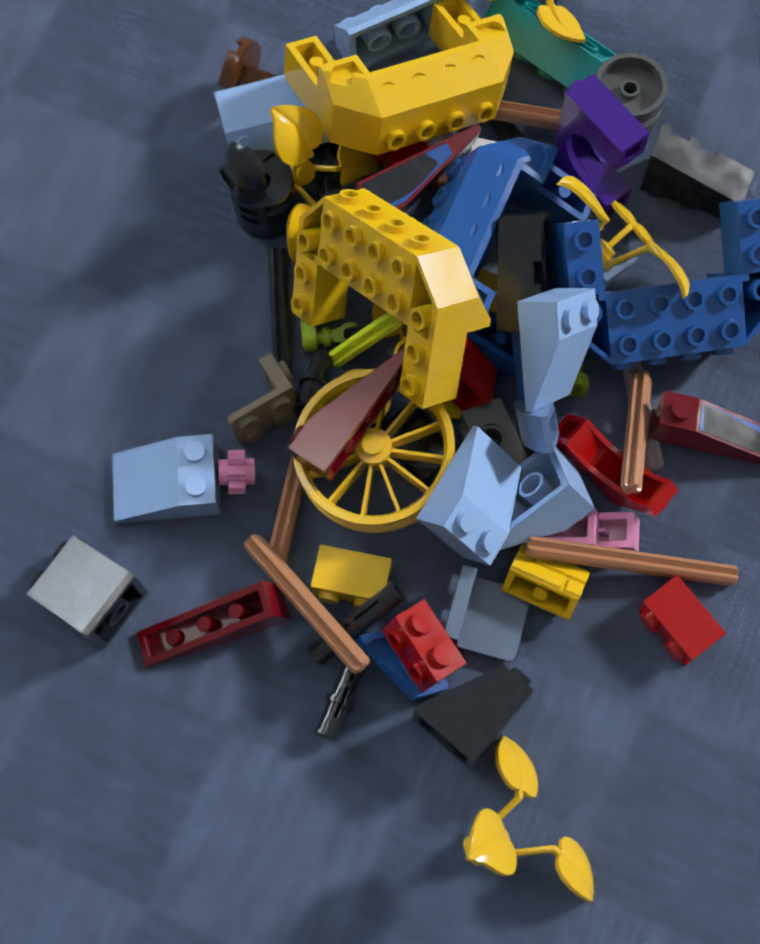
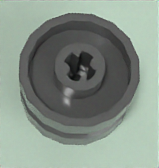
M631 52L617 54L604 61L597 71L596 77L651 132L659 121L667 95L668 81L665 71L655 60L646 55Z

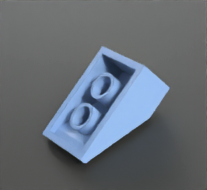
M555 288L517 301L526 412H534L570 395L597 327L599 305L595 296V288Z
M472 426L416 519L463 558L490 566L509 535L522 467L478 426Z
M213 434L175 437L112 454L115 523L221 515V496L218 479L219 454Z
M557 447L554 453L545 454L536 451L519 464L522 468L510 531L500 550L525 543L530 536L545 537L566 531L595 509L576 465Z

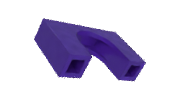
M592 73L582 81H574L564 93L565 97L555 147L559 150L553 165L569 176L576 177L595 193L597 200L609 218L616 212L611 203L616 200L625 206L628 203L632 186L619 174L618 170L644 152L650 132Z

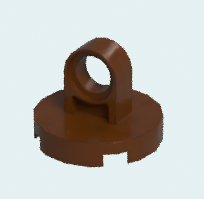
M241 37L236 41L240 46L236 52L233 50L228 52L222 66L219 85L228 89L276 77L272 73L259 69L261 56L259 43L247 37Z

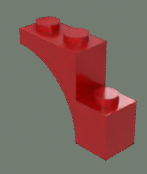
M567 414L558 424L559 439L556 447L576 465L578 471L589 474L610 503L656 517L667 507L669 501L679 491L672 480L663 478L644 468L642 490L638 494L624 493L620 486L623 453L601 434L589 418Z

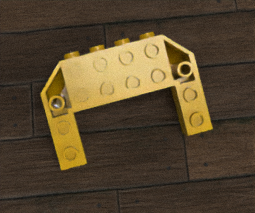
M443 0L433 3L429 37L441 52L369 72L357 55L334 60L318 37L312 36L285 45L284 77L304 106L319 117L323 133L331 143L380 155L495 119L506 88L514 50L501 14L481 19L466 0Z
M365 188L359 190L345 189L341 190L339 194L323 197L299 217V229L296 237L297 253L294 266V288L291 299L292 313L311 327L345 318L349 285L408 326L399 392L421 409L455 399L467 333L489 327L491 322L459 246Z

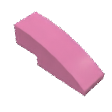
M595 508L566 531L542 538L639 551L640 520L635 512L598 513Z

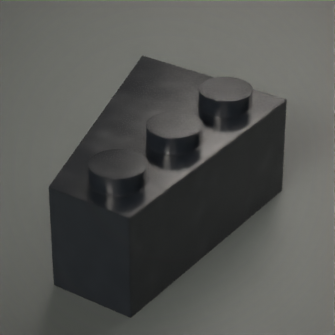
M551 210L511 212L499 217V222L495 228V236L498 243L496 332H520L517 301L556 288Z

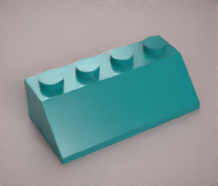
M537 0L492 1L484 17L487 18L501 14L514 50L513 56L524 63L531 62L537 66V72L544 78L554 81V79L564 85V91L576 80L582 81L592 73L596 76L604 61L617 55L585 32H583L586 38L584 43L568 41L549 32L538 19L537 9L543 4Z

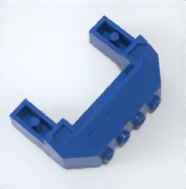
M523 137L482 145L460 159L456 157L447 168L446 176H448L445 186L439 189L433 199L432 204L435 207L432 214L422 223L459 246L477 292L491 319L489 327L469 332L467 337L497 367V375L500 377L516 373L511 332H496L497 315L489 311L496 292L477 280L496 237L495 228L499 222V217L506 214L513 200L529 211L551 210L552 224L587 220L591 210L574 192L557 185L563 177L569 176L553 165L559 149L553 145Z
M760 198L719 203L724 271L706 273V279L689 281V293L684 299H682L678 283L612 292L605 291L599 219L552 224L556 288H595L599 315L597 327L586 354L595 361L612 365L613 370L634 368V362L646 360V365H658L667 363V357L679 355V360H693L701 358V352L712 351V355H728L734 353V347L747 346L760 329Z

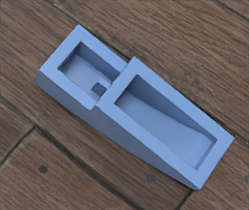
M525 400L514 401V411L521 443L525 447L545 454L554 453L559 439L554 402L534 412H526Z

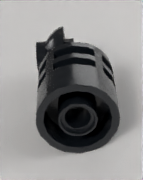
M232 141L226 151V163L219 168V172L225 183L229 186L239 226L251 237L263 240L276 239L286 234L288 216L297 204L293 173L290 166L283 163L273 151L264 149L252 150L247 146L243 148L239 143Z

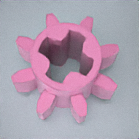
M228 450L227 459H218L219 486H228V494H245L246 485H255L254 458H245V450Z

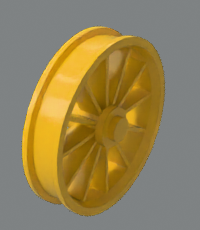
M375 369L354 371L326 384L307 403L298 419L295 430L301 425L305 426L313 415ZM410 401L386 431L382 430L385 413L384 407L377 417L376 428L368 429L353 450V454L349 456L341 469L358 463L357 466L329 499L321 494L312 481L321 476L309 470L308 467L293 457L297 476L311 502L323 515L336 524L364 533L396 531L417 522V516L456 454L453 426L444 405L440 403L426 408L436 422L391 439L392 436L418 406ZM441 431L444 442L443 455L394 449ZM391 458L441 464L435 481L429 488ZM386 467H391L422 491L424 495L408 507L400 510L385 472ZM368 468L361 514L352 513L336 506V503L356 479ZM374 472L382 474L396 512L384 515H367Z

